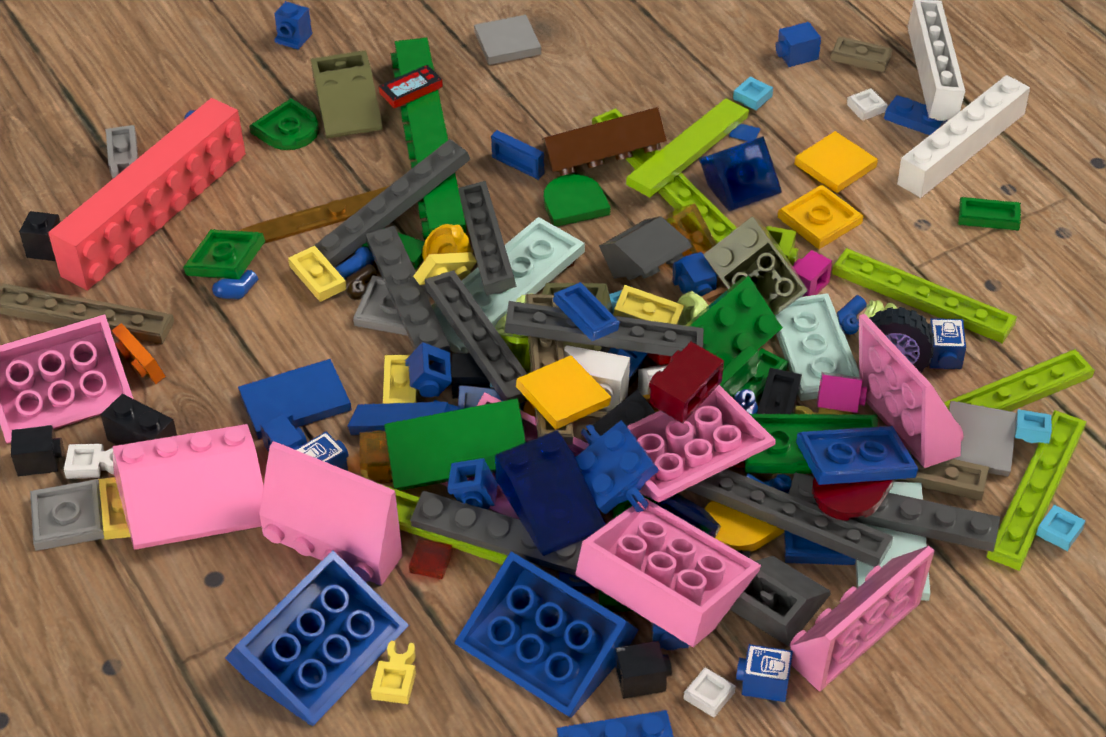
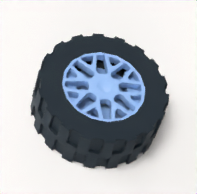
M892 307L884 311L880 310L873 317L869 318L920 373L924 372L925 367L928 368L931 358H933L934 333H932L931 324L927 323L923 315L920 316L914 310L910 311L902 307L893 309Z

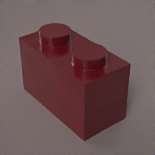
M691 341L682 351L678 350L673 354L669 365L662 372L657 371L651 378L649 388L651 389L650 404L683 424L722 382L724 360Z

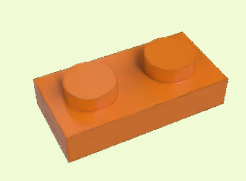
M122 323L111 330L118 340L115 344L116 349L124 359L129 357L133 359L131 365L142 378L148 375L157 384L166 377L156 360Z

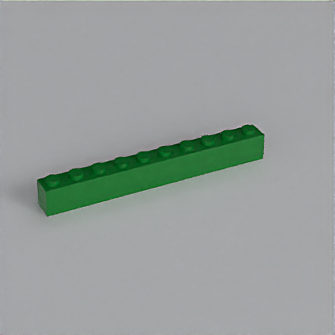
M427 37L394 41L395 52L390 53L394 79L425 65H428L434 71ZM438 89L400 106L402 123L408 122V124H403L405 141H411L407 143L409 160H415L410 162L411 169L448 141ZM455 172L425 195L422 201H418L419 218H425L426 220L421 221L423 239H427L434 229L445 224L460 225L463 232L466 233V223Z

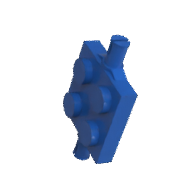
M622 420L601 436L593 425L585 426L590 434L584 428L581 434L589 443V446L568 464L597 507L604 514H607L619 503L629 500L636 512L644 511L640 504L646 509L648 501L645 500L639 490H641L647 480L660 471Z

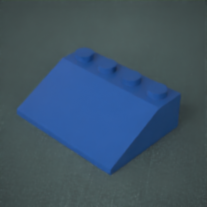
M332 550L230 651L225 659L253 686L309 725L314 726L387 649L389 642L395 641L409 625Z
M510 551L454 644L572 718L615 668V648L630 646L639 630L628 621Z

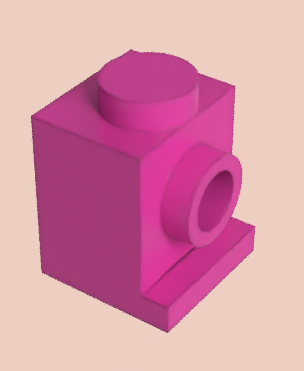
M813 250L802 259L799 258L793 265V268L808 289V292L801 297L817 295L830 282L832 260Z

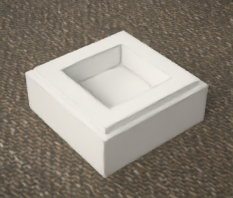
M872 89L849 96L847 99V106L862 121L885 113L887 109V103Z
M705 667L684 691V700L714 718L733 696L736 685Z

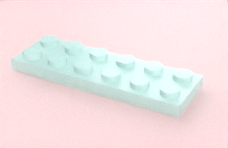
M538 217L505 244L517 287L508 289L503 293H494L486 296L478 267L466 276L462 282L495 327L500 318L507 313L509 301L516 302L517 298L521 297V295L538 293L545 287L546 283L552 281L585 252V243ZM436 303L431 305L450 345V350L454 353H467V348Z

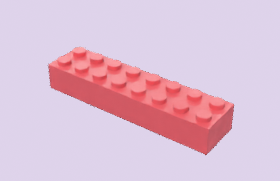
M210 98L50 230L48 234L60 277L88 291L158 229L162 228L179 211L183 210L187 204L201 194L216 179L221 177L230 167L240 161L246 153L238 110Z

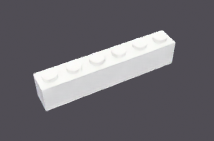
M914 0L907 27L928 116L939 121L950 120L960 112L965 88L943 5L938 0Z
M1008 75L1004 76L901 158L897 185L922 198L1025 114L1030 87Z

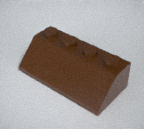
M658 107L542 138L551 171H559L560 176L577 172L575 167L577 165L587 163L588 168L605 164L604 158L615 155L616 161L633 157L632 151L643 148L644 153L661 149L660 143L667 141Z

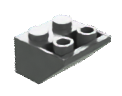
M659 216L639 222L599 245L614 279L626 277L627 280H632L641 275L643 278H647L660 271L658 266L665 262L667 265L682 259V252L691 248L692 245L687 238L664 218Z
M774 556L755 561L761 565L759 572L730 610L789 647L791 640L797 633L803 630L831 595V591Z

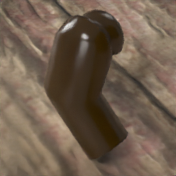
M367 264L346 278V294L351 299L359 300L363 298L366 291L365 284L371 280L373 275L377 276L373 265Z

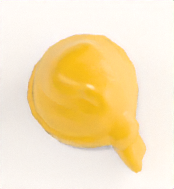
M445 224L437 227L429 234L422 249L423 261H425L429 254L467 252L473 254V249L468 236L463 232L460 225Z

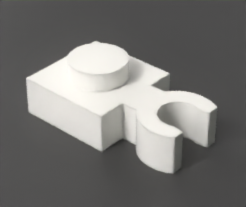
M69 444L64 466L66 479L100 478L101 471H108L110 474H114L113 448L104 451L102 444Z

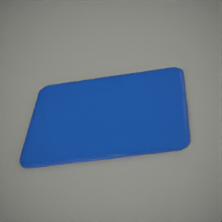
M740 124L731 131L729 137L755 142L760 128Z

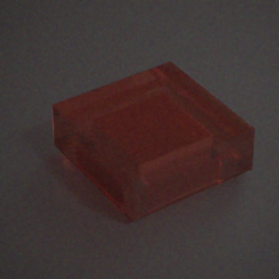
M418 539L409 563V573L443 579L453 553L452 545Z

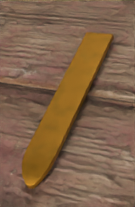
M389 186L341 200H333L327 204L263 221L239 231L263 233L265 243L346 221Z

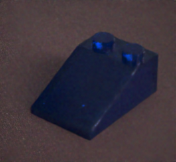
M558 430L495 455L496 482L542 556L584 540L605 526L576 458Z

